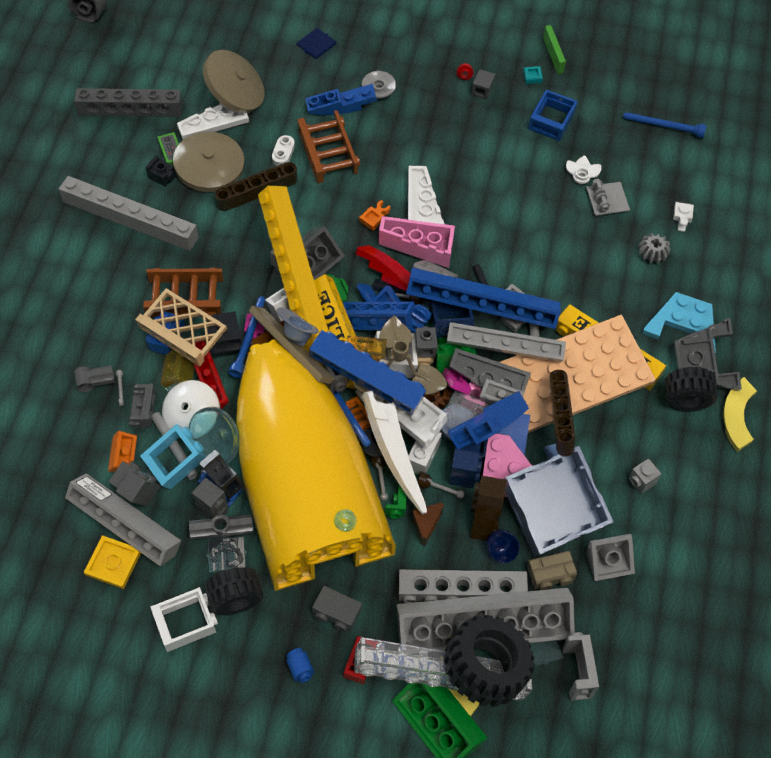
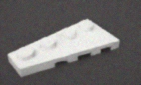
M220 103V105L214 108L209 107L205 109V112L200 115L194 114L178 122L177 126L182 140L196 133L216 132L248 123L249 117L247 113L235 112Z
M409 166L408 220L444 224L427 167Z

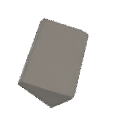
M486 379L479 401L492 405L520 390Z

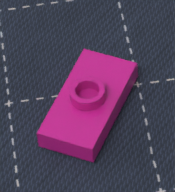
M445 368L442 375L448 382V386L469 395L471 387L465 378L455 371Z

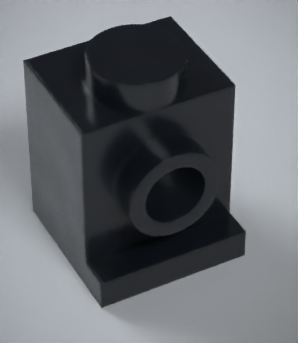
M157 155L145 167L148 178L165 187L169 182L173 181L176 175L174 166L159 159Z

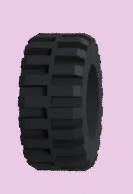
M480 615L474 616L472 619L463 622L447 644L444 655L445 672L447 676L450 675L449 681L452 686L458 688L457 692L462 696L463 694L466 695L469 701L473 703L477 701L479 705L486 707L489 704L491 707H498L515 699L530 681L535 666L533 662L534 654L533 651H530L531 645L528 640L524 639V634L521 630H516L514 628L515 625L511 622L506 623L503 618L497 617L495 619L491 615H485L483 618ZM474 649H484L494 654L501 662L504 673L493 672L485 668L478 661Z

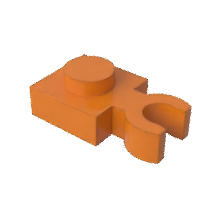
M379 201L375 209L371 206L359 217V222L373 231L381 224L382 216L389 214L390 206L381 208L383 207V201Z

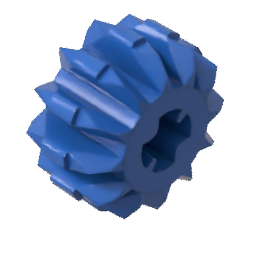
M415 305L411 313L413 324L410 330L411 333H415L416 328L425 327L432 317V313L425 306Z

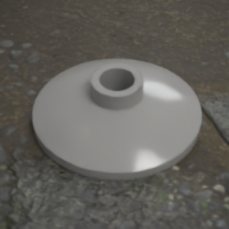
M383 71L371 72L362 80V86L373 83L376 98L388 97L396 88L393 76Z

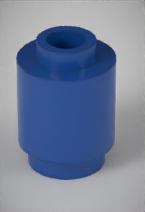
M302 648L290 651L286 655V662L294 681H300V683L309 681L315 671L307 653Z

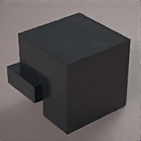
M236 311L210 315L227 326L226 331L210 349L211 356L239 353L244 335L243 331L239 332ZM207 327L208 334L216 333L219 327Z

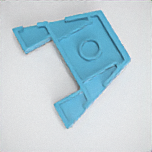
M676 292L646 325L642 334L658 340L664 324L691 334L702 331L714 324L712 304ZM714 338V339H713V343H714V350H715V353H716V349H715V338Z

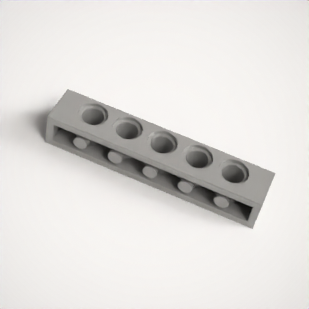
M399 570V601L404 603L528 592L527 572ZM423 585L426 589L418 591L415 586ZM443 585L447 590L439 591L436 587ZM460 585H464L468 588V590L463 592L460 591L457 587ZM486 586L489 591L483 592L479 587ZM507 586L510 591L503 592L500 587Z

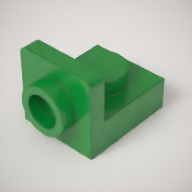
M401 486L398 487V493H394V504L385 505V516H389L392 519L405 517L406 494Z

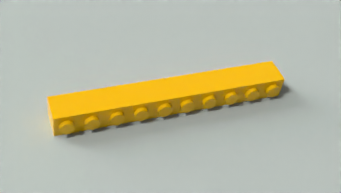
M267 186L258 194L289 307L291 311L315 326L319 331L317 334H312L306 345L303 346L309 352L310 347L321 330L327 332L328 327L287 187Z

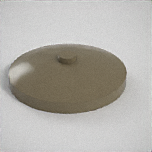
M228 50L214 51L206 58L203 64L204 80L210 92L221 104L239 113L253 112L262 104L265 95L262 80L254 67L246 59Z
M201 132L193 134L180 142L173 155V166L176 176L186 186L197 191L215 192L217 189L239 180L244 170V154L241 147L232 138L216 132Z

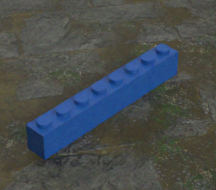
M413 267L406 292L409 295L556 329L561 313L560 302Z

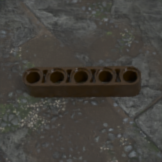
M286 162L217 189L215 191L217 208L221 211H228L259 199L258 194L267 186L290 187L296 184L297 167L292 162Z
M554 370L550 373L549 378L556 450L562 456H570L575 452V431L568 375L563 370Z

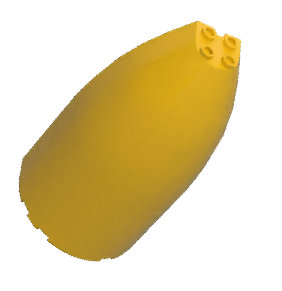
M276 339L261 345H252L240 383L237 400L236 432L246 496L274 590L277 591L314 580L315 564L353 553L355 567L395 555L396 545L363 450L334 394L325 383L318 382Z

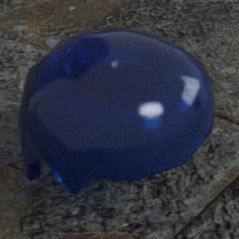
M498 529L491 533L487 539V551L496 562L509 563L518 556L520 543L510 531Z

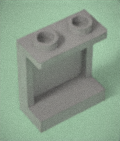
M572 633L567 637L562 648L563 654L575 653L580 680H575L569 691L570 701L592 699L599 688L590 634Z

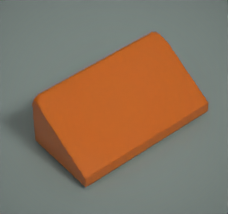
M117 431L114 434L108 467L109 472H115L122 461L127 463L134 462L136 435Z

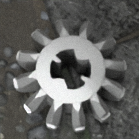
M652 233L649 236L645 235L639 244V255L643 256V261L648 259L650 264L653 261L656 264L660 261L664 262L670 253V242L666 241V236L660 237L659 233L656 236Z

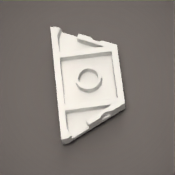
M425 397L413 416L395 406L400 427L425 448L430 446L448 421L447 414Z

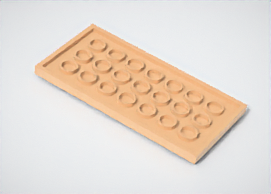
M622 314L557 339L566 342L563 362L516 355L500 362L531 373L523 396L529 406V409L523 413L530 415L528 433L553 423L549 376L554 370H563L568 375L572 415L651 385L656 381Z

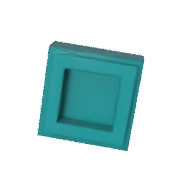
M540 66L524 67L523 73L526 84L543 82Z

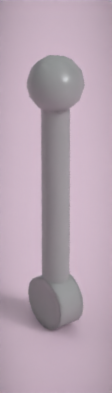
M117 370L119 405L124 406L122 390L123 371Z

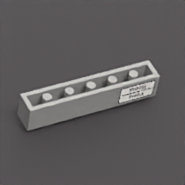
M84 474L70 482L65 496L67 500L153 562L162 566L176 556L181 543L180 539L94 478Z

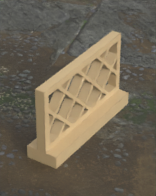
M167 288L144 315L139 314L135 319L140 329L199 367L204 362V356L227 329L226 325ZM167 296L173 298L174 304L163 306V301ZM187 307L189 313L178 315L177 308ZM164 310H175V316L164 317ZM161 311V319L153 320L150 318L154 312ZM201 316L204 323L193 325L192 317ZM190 319V326L179 327V320ZM176 321L177 328L167 329L165 322ZM217 326L219 330L214 334H208L207 327ZM205 328V335L194 336V329ZM191 330L192 338H181L180 332ZM206 340L207 344L202 351L196 347V341Z

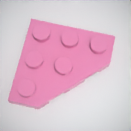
M496 433L488 438L483 476L503 479L506 476L532 466L509 435Z

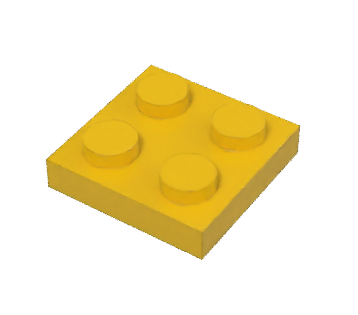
M102 535L84 571V575L124 589L141 552L131 545Z

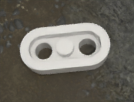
M284 135L277 140L272 153L274 165L278 166L290 162L295 148L294 139L291 136Z

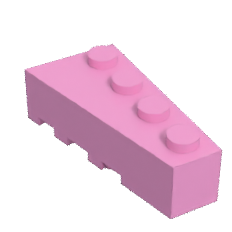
M382 216L379 229V245L449 268L455 226Z

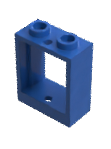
M546 90L530 117L528 129L560 141L576 112L578 101ZM546 105L568 113L562 124L541 116Z

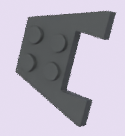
M726 318L718 324L710 325L702 331L694 332L674 341L678 369L686 367L706 368L715 374L716 387L741 391L739 372L718 374L713 343L714 338L732 337L731 318Z

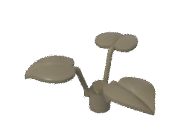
M395 315L391 317L383 326L379 336L381 345L386 349H392L387 365L390 367L393 360L402 362L407 359L411 372L415 375L412 382L417 381L421 383L424 389H426L425 395H431L444 390L447 387V382L436 368L430 365H421L417 372L415 371L411 355L408 354L409 344L412 341L411 331ZM354 383V387L362 393L369 391Z

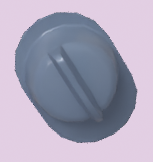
M283 307L277 309V314L285 321L284 333L290 341L304 346L312 334L319 332L315 326L306 322L293 311Z

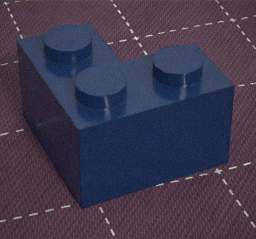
M471 443L459 450L455 447L450 485L473 489L474 481L479 482L483 452H480L481 444Z

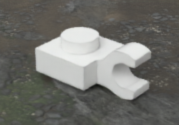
M675 203L673 220L678 221V231L685 232L687 224L692 222L694 205Z

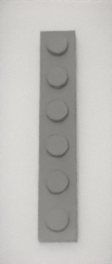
M451 322L447 336V343L557 362H563L566 347L565 341Z

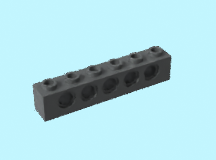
M76 88L74 100L78 116L182 117L183 109L181 90Z

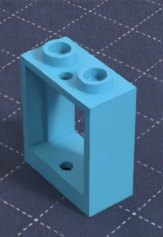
M176 424L140 455L159 483L170 490L206 458L203 453L205 449L198 441L195 442L193 440V433L186 426L183 428ZM181 437L192 454L168 473L157 456Z

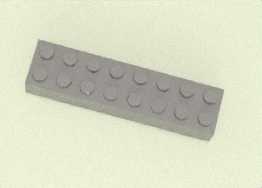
M568 588L397 604L399 645L402 656L445 651L447 644L451 640L450 636L455 634L463 622L479 615L482 618L485 615H491L495 619L497 617L503 618L506 623L511 622L515 625L514 628L516 630L522 631L524 639L528 640L529 643L567 639L570 634L575 633L574 599Z

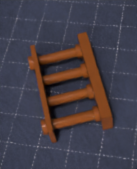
M338 110L334 111V120L311 126L309 124L306 125L304 118L297 119L298 132L317 184L324 182V175L329 171L351 166L354 175L358 174L360 160L353 152L344 128V119L339 116ZM336 127L338 131L337 134L316 139L314 137L311 138L312 132ZM341 140L343 147L321 152L315 149L317 145ZM344 153L347 154L349 159L328 165L321 164L320 162L323 158Z
M154 268L146 270L149 283L153 282L152 299L144 301L143 308L145 312L159 297L160 282H172L171 292L176 295L179 293V282H190L189 300H186L187 302L208 315L222 313L221 301L216 300L217 282H224L222 269ZM198 282H209L208 300H197ZM170 298L169 301H163V306L174 304L173 298ZM187 307L177 308L178 315L189 313ZM174 309L164 310L165 312L175 314ZM161 311L154 312L150 317H159Z

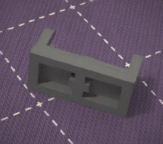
M136 384L134 385L136 390L133 391L129 427L151 428V416L153 415L156 397L154 385Z

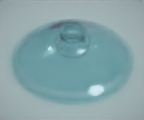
M206 407L197 411L189 423V429L193 433V440L195 442L198 441L205 449L203 453L206 457L216 450L226 464H229L235 458L239 449V432L234 420L227 412L217 407Z

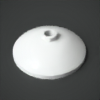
M196 380L184 381L173 387L167 394L162 406V417L169 429L176 424L183 428L186 426L193 433V439L200 438L211 431L220 413V403L215 391L207 384ZM188 404V409L184 410V406Z

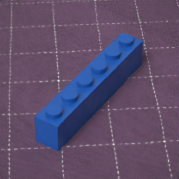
M321 330L309 349L310 357L367 390L373 391L374 394L386 401L394 403L395 406L412 416L425 396L426 389H424L421 383L410 381L402 372H395L389 369V366L382 361H375L370 354L356 350L347 341L342 342L332 332Z

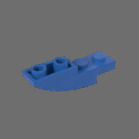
M373 83L342 93L335 89L305 98L309 114L334 115L336 110H338L339 114L351 113L362 110L361 105L377 101Z
M517 391L484 408V413L448 430V435L458 450L473 442L477 445L506 428L525 413L529 406L520 391Z

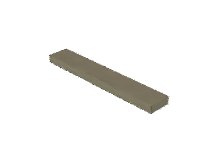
M252 305L249 310L250 313L318 382L332 383L335 378L317 360L310 357L309 352L303 346L290 341L284 333V327L265 308Z

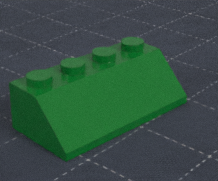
M410 681L392 700L436 758H467L488 739L446 686Z

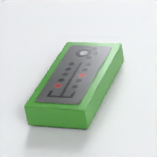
M174 132L158 136L165 161L173 165L175 149L179 145Z

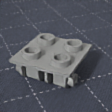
M594 179L592 186H586L595 216L630 211L621 182L603 184L600 179Z

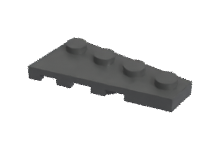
M455 348L449 366L450 369L482 389L486 379L525 392L531 374L530 372Z

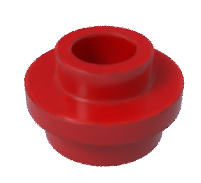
M464 63L457 68V76L460 79L469 80L472 78L474 71L471 65Z

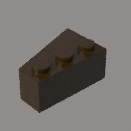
M482 475L481 482H476L471 511L475 513L470 538L495 543L507 480Z

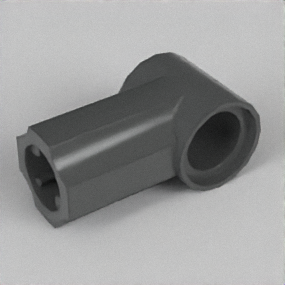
M112 365L94 369L83 366L74 370L76 389L79 392H88L93 390L94 386L115 383Z

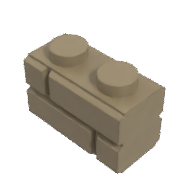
M569 551L532 559L527 564L533 589L549 590L556 584L566 586L573 583L577 575Z

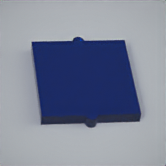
M319 28L314 29L297 42V46L315 59L337 44L334 39L328 36V33L325 34Z

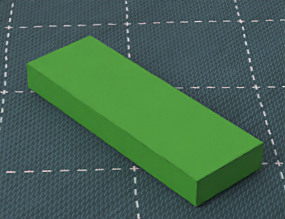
M548 25L545 26L543 39L557 74H562L566 60L552 26Z

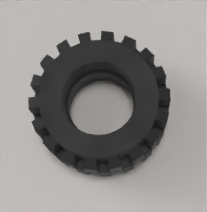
M680 368L672 371L665 378L667 404L673 409L680 411L703 410L715 404L717 400L715 374L706 368Z
M239 567L225 570L216 574L205 583L210 610L213 614L231 615L246 611L257 605L264 596L257 571L253 568Z

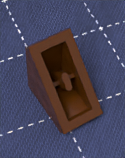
M441 502L427 506L426 514H421L418 509L413 511L412 520L423 546H426L443 513L444 504Z

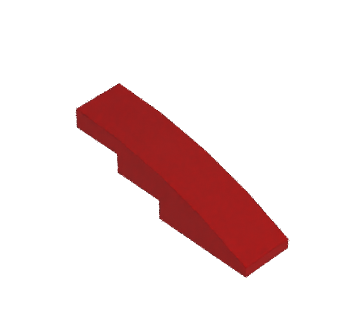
M370 245L357 247L356 255L370 260L369 268L381 272L382 281L407 291L410 272L396 260Z

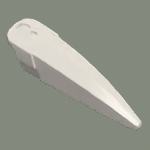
M373 391L364 392L362 397L371 429L387 465L421 514H426V504L410 463L394 403L385 404L377 402Z

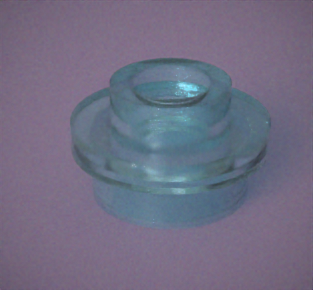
M347 509L339 511L334 519L336 527L341 531L352 530L357 522L355 514ZM346 519L349 523L345 524L341 520Z

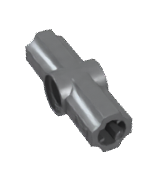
M220 514L212 519L189 521L190 539L215 537L217 539H227L233 535L252 534V514L231 517ZM219 525H226L222 530L217 529Z

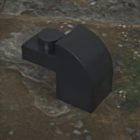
M216 450L199 463L204 469L205 474L217 487L225 492V496L228 499L232 498L245 486L239 476L226 464Z

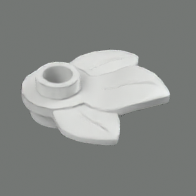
M583 156L576 163L568 160L566 169L573 175L575 182L586 184L590 181V178L597 177L600 174L601 165H591L586 156Z

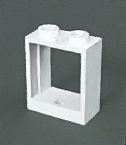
M200 587L151 606L167 652L216 633L214 625H217L218 622L215 614L209 613L207 594H202ZM199 601L207 625L172 639L163 615Z

